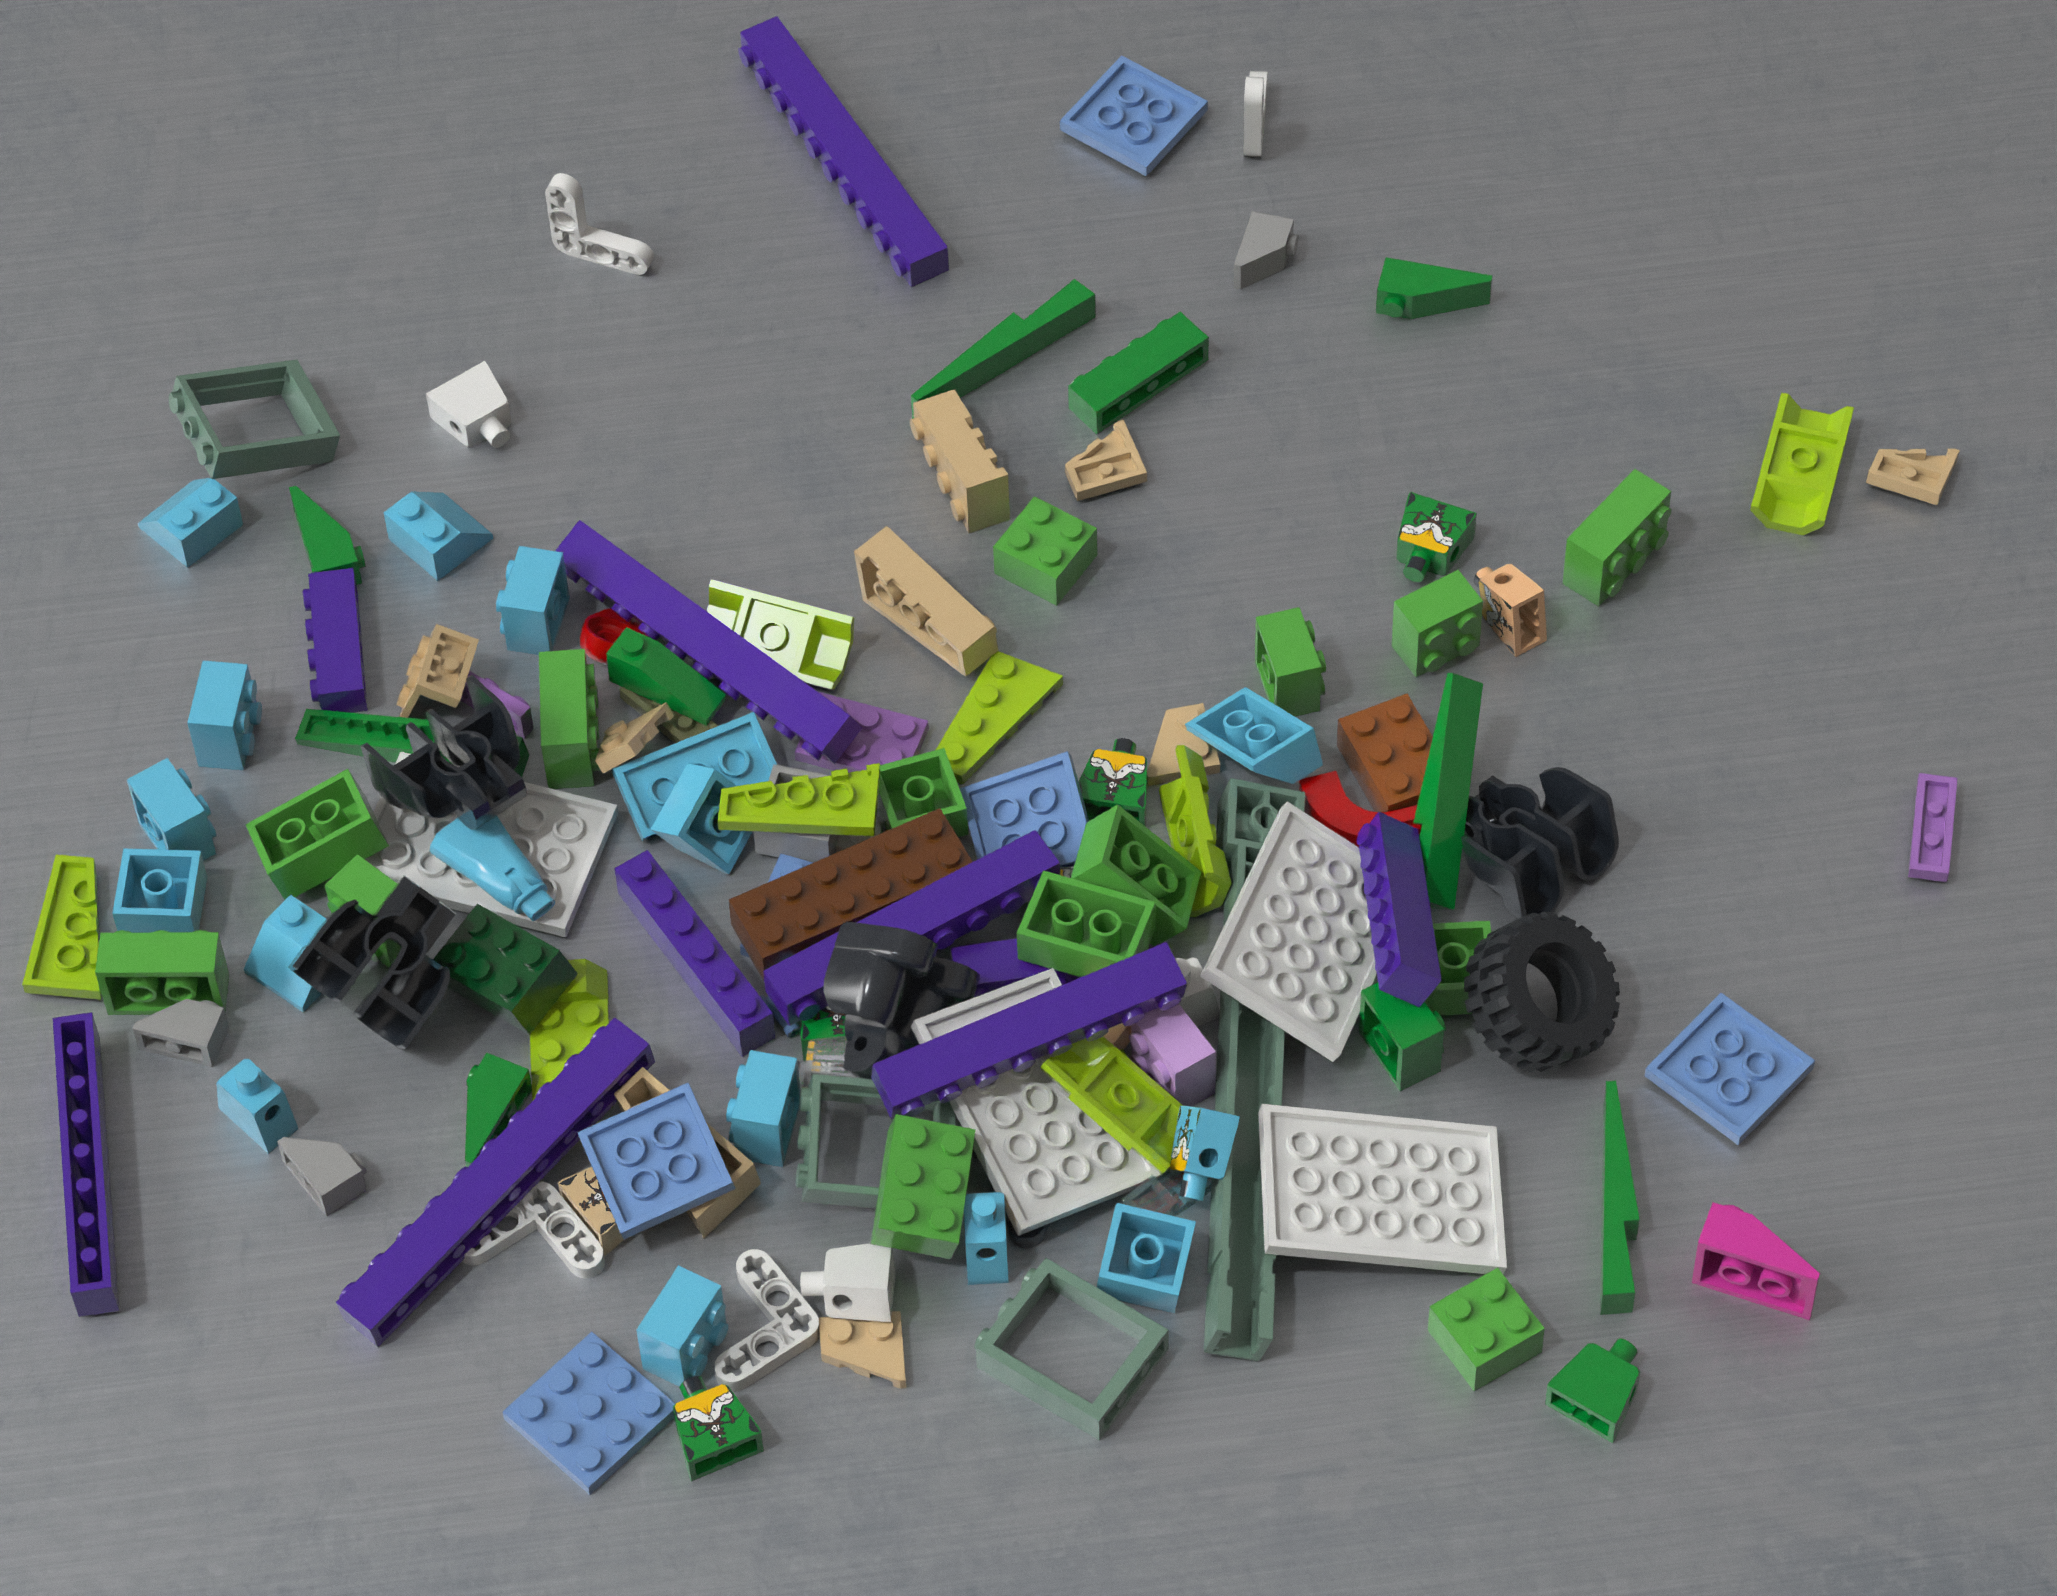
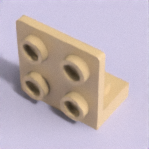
M439 624L435 625L430 637L423 635L416 654H413L406 672V675L409 677L407 683L403 685L396 703L397 706L402 707L399 717H409L420 695L456 708L460 702L479 639Z

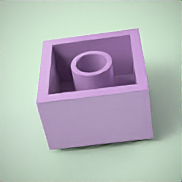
M1179 1004L1165 1011H1160L1159 1008L1145 1013V1017L1142 1020L1131 1025L1129 1040L1132 1045V1055L1129 1059L1183 1106L1192 1107L1215 1094L1216 1051Z

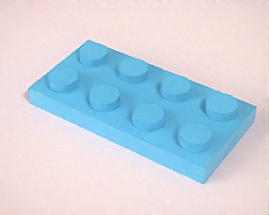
M754 712L612 769V774L642 841L657 836L651 828L687 763L715 769L736 786L769 780L773 765H777Z

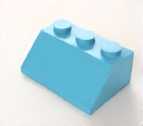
M1244 687L1185 724L1187 731L1253 772L1294 784L1323 766L1314 728L1247 687Z

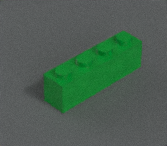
M1181 311L1169 319L1162 320L1153 330L1141 338L1133 339L1126 348L1113 356L1106 357L1097 367L1085 375L1077 376L1068 385L1069 409L1096 435L1207 362L1209 360V337Z

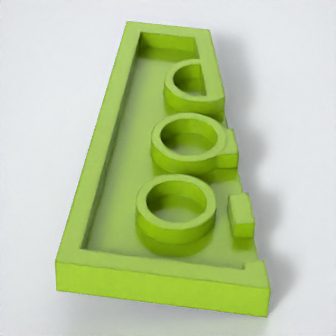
M999 651L990 657L936 750L945 748L957 783L963 785L994 754V749L1005 738L1009 739L1018 730V725L1029 714L1033 715L1043 705V700L1051 692L1055 693L1063 685V675Z
M880 763L866 765L867 770L848 773L846 768L831 771L830 776L809 779L808 775L792 777L793 780L790 782L775 785L772 781L723 788L721 789L718 828L719 830L874 836L881 773Z
M56 854L22 986L24 992L30 994L102 1000L101 990L95 974L99 946L95 860L92 857Z

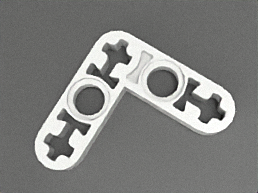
M1250 71V75L1246 76L1243 156H1262L1268 72Z
M563 173L555 174L545 191L551 237L554 246L562 253L636 275L645 274L654 259L653 250L639 240L588 226L581 184L570 175Z
M538 1182L505 1216L514 1217L519 1221L513 1230L501 1231L497 1227L492 1228L490 1233L495 1240L492 1241L490 1235L485 1236L480 1240L481 1248L476 1251L474 1248H471L465 1254V1259L462 1261L464 1264L471 1266L485 1263L537 1229L575 1276L583 1279L593 1278L601 1273L605 1266L604 1252L599 1241L556 1188L546 1182ZM539 1197L542 1201L547 1200L551 1212L548 1217L545 1209L540 1204L534 1205V1199ZM560 1223H569L575 1228L573 1233L565 1238L556 1237L552 1231ZM579 1243L581 1250L586 1256H593L592 1262L587 1263L585 1260H579L578 1251L575 1248Z
M750 1249L738 1257L736 1262L737 1279L770 1323L717 1357L715 1361L716 1381L718 1385H728L733 1392L747 1388L811 1347L820 1335L819 1318L816 1312L766 1252L759 1249ZM753 1265L756 1269L762 1268V1276L766 1281L762 1286L761 1279L755 1272L748 1273L749 1266ZM775 1291L785 1292L789 1296V1300L781 1306L770 1305L766 1299ZM793 1312L800 1325L805 1326L808 1324L807 1332H803L800 1329L794 1331V1322L790 1316ZM771 1341L777 1344L779 1349L774 1355L763 1357L756 1352L757 1346L763 1342ZM745 1354H749L751 1361L748 1360L746 1362ZM728 1366H732L734 1369L740 1368L741 1374L735 1376L732 1372L727 1374L726 1368Z

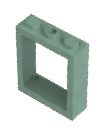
M297 359L176 376L173 391L169 394V407L172 413L176 414L180 420L185 437L192 442L197 451L199 463L205 466L211 479L332 462L334 459L340 434ZM281 395L303 435L223 447L201 406Z
M813 1074L808 1087L801 1088L799 1110L806 1112L805 1125H800L797 1143L798 1149L804 1150V1163H798L796 1171V1188H802V1202L876 1208L879 1187L818 1182L821 1100L877 1106L885 1105L872 1079ZM937 1100L925 1105L924 1110L933 1111V1121L955 1125L956 1114L950 1102L940 1103Z
M1045 1258L1037 1269L1031 1268L1022 1281L1021 1290L1014 1299L1010 1297L1003 1303L999 1310L997 1321L990 1329L985 1328L976 1339L974 1349H976L977 1368L1100 1441L1169 1350V1330L1048 1258ZM1048 1288L1140 1341L1093 1403L1088 1402L1001 1350Z

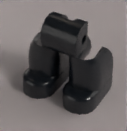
M471 675L466 678L475 713L452 727L433 709L427 711L426 716L434 742L414 723L410 722L406 725V730L413 753L394 766L368 743L363 744L361 750L374 789L389 804L397 808H407L419 815L431 818H444L454 813L466 827L476 830L525 798L527 790L523 778L514 771L520 759V750L511 716L503 702ZM440 753H441L445 758H447L451 763H449L446 759H444V758L440 755Z
M1553 767L1539 774L1545 793L1542 807L1540 806L1538 795L1531 788L1520 784H1506L1493 775L1479 785L1478 795L1475 797L1469 796L1465 831L1461 837L1467 865L1481 882L1502 896L1506 910L1518 919L1531 913L1555 912L1564 893L1561 865L1585 881H1592L1602 876L1611 866L1619 848V837L1612 798L1603 789L1566 768Z
M404 875L374 915H371L359 906V902L356 899L340 905L327 917L307 945L300 950L288 966L292 972L334 1002H340L378 948L387 939L394 941L401 947L399 953L374 989L364 997L353 1012V1016L399 1049H406L439 1004L449 984L450 968L438 964L428 957L426 953H428L456 915L453 910Z
M855 922L843 923L839 929L824 978V995L829 1008L834 1013L846 1014L844 1026L847 1044L843 1069L856 1077L872 1079L874 1063L920 1045L911 1028L914 1020L974 998L980 974L958 962L935 957L938 945L915 932L888 926Z

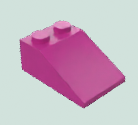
M1712 1202L1697 1245L1692 1283L1810 1320L1820 1273L1754 1215L1746 1213L1734 1205H1721Z

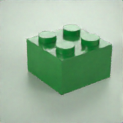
M1378 982L1361 990L1359 1034L1398 1090L1407 1089L1441 1072L1442 1054H1444L1443 1038L1446 1027L1440 1014L1437 1011L1432 1012L1425 1001L1420 1007H1417L1379 990Z

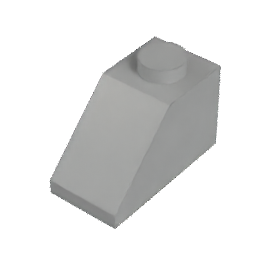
M1255 211L1251 212L1234 263V288L1243 289L1285 269L1289 255L1295 256L1298 247L1299 235L1293 234L1294 219Z
M185 999L135 1022L133 1026L139 1050L213 1067L229 1030L224 1007H220L208 1000L199 1002Z
M283 1137L277 1141L283 1163L326 1216L367 1191L363 1177L367 1173L365 1165L355 1152L349 1155L340 1143Z

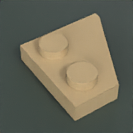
M1124 419L1114 424V431L1103 440L1097 438L1087 446L1085 452L1077 454L1065 464V474L1077 501L1147 482V471Z
M1879 449L1868 471L1866 483L1938 505L1958 461L1960 450L1948 449L1946 455L1926 456V449H1910L1907 451Z
M667 702L627 724L622 720L605 730V736L600 743L595 760L602 773L635 757L645 747L646 743L659 732L656 726L674 717V713Z
M1203 703L1166 710L1147 771L1148 786L1168 783L1181 778L1175 751L1177 745H1185L1202 756L1206 775L1220 773V761L1216 748L1187 731L1185 726L1187 722L1205 712Z
M892 1311L891 1322L819 1317L822 1362L839 1368L848 1367L856 1374L868 1378L873 1374L893 1381L894 1387L899 1389L906 1388L900 1311Z

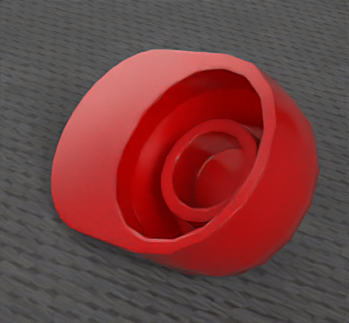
M607 608L585 619L580 633V647L585 649L586 655L592 660L607 665L606 653L626 627L643 635L645 634L638 629L641 623L635 618L627 622L611 608Z

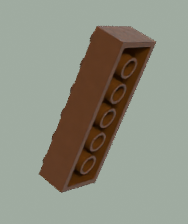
M939 808L728 899L731 926L764 981V970L839 932L843 923H856L973 861Z

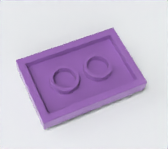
M820 692V694L848 713L862 729L835 764L824 756L819 761L814 759L801 748L804 743L801 739L795 750V760L833 771L847 768L849 773L867 770L866 765L877 763L883 765L919 754L929 730L928 720Z

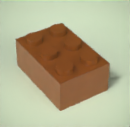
M1406 693L1338 719L1337 747L1375 812H1389L1417 805L1433 736L1409 695Z

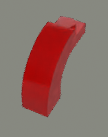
M1337 771L1299 780V791L1305 792L1304 812L1359 848L1357 836L1364 824L1370 823L1378 812L1368 811L1354 804L1346 796ZM1417 805L1389 812H1381L1417 828L1420 837L1422 826L1413 823Z

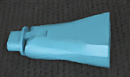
M498 816L476 830L469 829L456 818L436 833L429 851L440 861L472 880L503 906L517 914L524 912L532 921H536L555 905V900L547 893V885L543 882L535 867L516 845Z

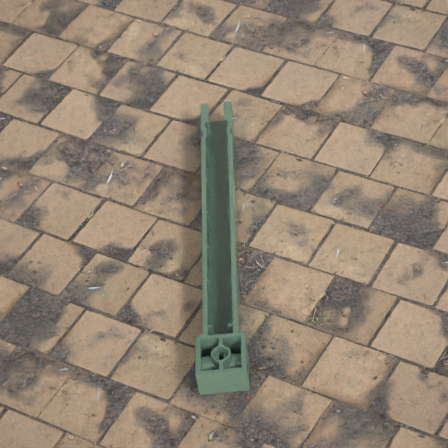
M1233 778L1229 779L1218 801L1216 847L1225 853L1231 879V886L1224 899L1223 927L1280 808L1288 801L1304 812L1305 792ZM1220 990L1215 1111L1240 1116L1225 1175L1222 1180L1212 1178L1207 1268V1273H1210V1282L1206 1290L1204 1352L1259 1362L1273 1340L1275 1274H1272L1276 1255L1265 1254L1258 1112L1262 1104L1282 1106L1285 1031Z

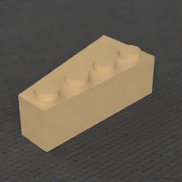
M951 390L913 403L914 418L910 419L912 433L916 440L922 439L925 445L923 446L925 459L929 467H936L939 487L943 494L949 493L952 499L950 501L951 510L956 521L962 520L968 533H972L1010 520L1008 473L1004 467H997V456L992 448L986 450L982 432L978 427L973 429L972 417L956 391Z
M888 526L884 527L854 551L863 601L966 677L998 651L997 629L994 623L973 607Z
M642 1067L614 1095L621 1112H624L670 1090ZM708 1123L707 1125L736 1189L686 1211L704 1239L761 1184L754 1163Z

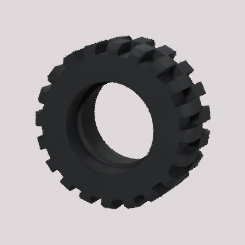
M1553 912L1531 913L1489 933L1487 938L1480 940L1474 948V955L1469 957L1466 966V972L1470 973V975L1464 978V992H1468L1469 998L1465 1000L1467 1013L1472 1012L1475 1020L1472 1025L1477 1034L1482 1033L1486 1040L1483 1043L1492 1052L1497 1050L1501 1053L1499 1058L1510 1065L1517 1063L1518 1068L1530 1072L1533 1070L1539 1072L1551 1071L1596 1051L1604 1044L1605 1038L1611 1035L1615 1027V1022L1612 1019L1617 1018L1620 1003L1616 1002V996L1620 995L1619 982L1614 981L1613 973L1616 972L1613 962H1608L1604 955V952L1607 950L1600 941L1595 942L1591 938L1593 933L1583 925L1577 927L1575 926V920L1564 915L1558 917ZM1528 963L1538 968L1547 977L1554 989L1558 1008L1556 1021L1543 1014L1531 998L1526 981Z

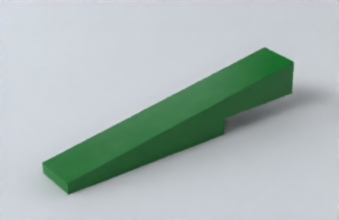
M1073 279L1024 320L1014 312L911 395L912 419L914 418L913 403L951 390H955L959 398H962L1096 317L1095 293L1076 279Z
M1447 673L1413 822L1422 826L1419 839L1430 907L1443 910L1455 909L1462 854L1461 837L1465 831L1483 683L1455 673Z
M306 709L295 737L297 745L364 757L361 746L368 743L388 762L396 763L400 752L413 753L406 730L408 723H414L434 742L427 719ZM517 736L520 759L514 771L522 777L530 754L523 737ZM440 753V755H441L444 759H446L449 763H451L447 758H445V757Z
M1616 1080L1606 1081L1603 1102L1600 1315L1632 1313L1635 1299V1287L1627 1241L1637 1240L1640 1219Z

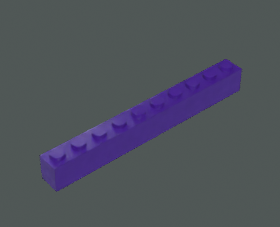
M778 16L741 31V47L738 48L742 63L745 67H751L755 72L760 88L762 90L767 89L771 94L776 110L779 113H785L793 133L796 136L801 135L811 158H817L820 161L827 180L836 183L843 202L847 206L852 205L855 209L860 225L863 229L868 228L871 231L878 250L881 253H887L897 276H903L908 284L914 287L949 271L947 245Z
M581 520L576 523L555 550L556 552H563L566 576L575 584L580 579L588 584L585 590L601 603L606 598L614 603L611 609L627 622L635 618L641 623L638 629L647 637L656 641L661 637L668 642L665 646L682 660L687 656L695 663L692 668L708 681L713 676L722 682L719 688L735 701L742 696L749 702L746 708L754 712L761 720L764 721L767 716L776 721L773 728L791 741L795 736L804 742L801 748L817 761L824 756L835 764L861 731L862 727L848 713Z
M615 1017L607 1026L597 1029L590 1043L579 1054H574L567 1060L563 1071L552 1082L545 1083L538 1090L535 1099L524 1110H520L512 1116L508 1127L497 1138L489 1140L483 1146L480 1155L469 1167H463L457 1172L452 1184L441 1195L433 1197L428 1202L422 1215L413 1224H408L402 1228L397 1235L396 1241L384 1253H379L372 1259L368 1270L356 1282L349 1283L342 1290L336 1304L343 1319L379 1347L465 1259V1254L471 1248H475L480 1243V1240L492 1231V1228H495L580 1140L577 1132L595 1125L617 1102L614 1093L642 1067L648 1070L655 1063L650 1044Z

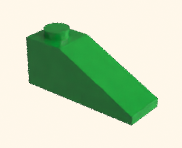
M1386 257L1377 288L1376 313L1390 317L1416 319L1488 305L1491 301L1493 275Z
M297 486L289 487L294 513L312 573L353 568L356 584H362L360 568L366 567L361 546L353 547L350 533Z
M628 627L624 629L606 653L610 682L660 705L667 702L671 710L706 726L726 700L725 693L660 642Z
M487 1052L480 1064H475L471 1068L466 1081L468 1086L465 1142L466 1167H469L480 1155L483 1146L489 1140L497 1138L508 1127L512 1116L521 1110L532 1092L529 1069Z

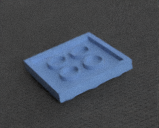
M1121 55L1060 120V130L1147 176L1208 111V101Z
M1068 751L960 788L967 808L968 825L977 860L1036 830L1060 862V868L1074 866L1085 825L1089 822L1073 759Z
M1720 993L1645 1068V1077L1739 1145L1814 1069L1815 1060L1723 993Z
M689 1082L577 1132L623 1239L629 1238L736 1189Z
M591 1332L503 1411V1417L506 1422L591 1495L674 1419L673 1406L675 1403L597 1335Z

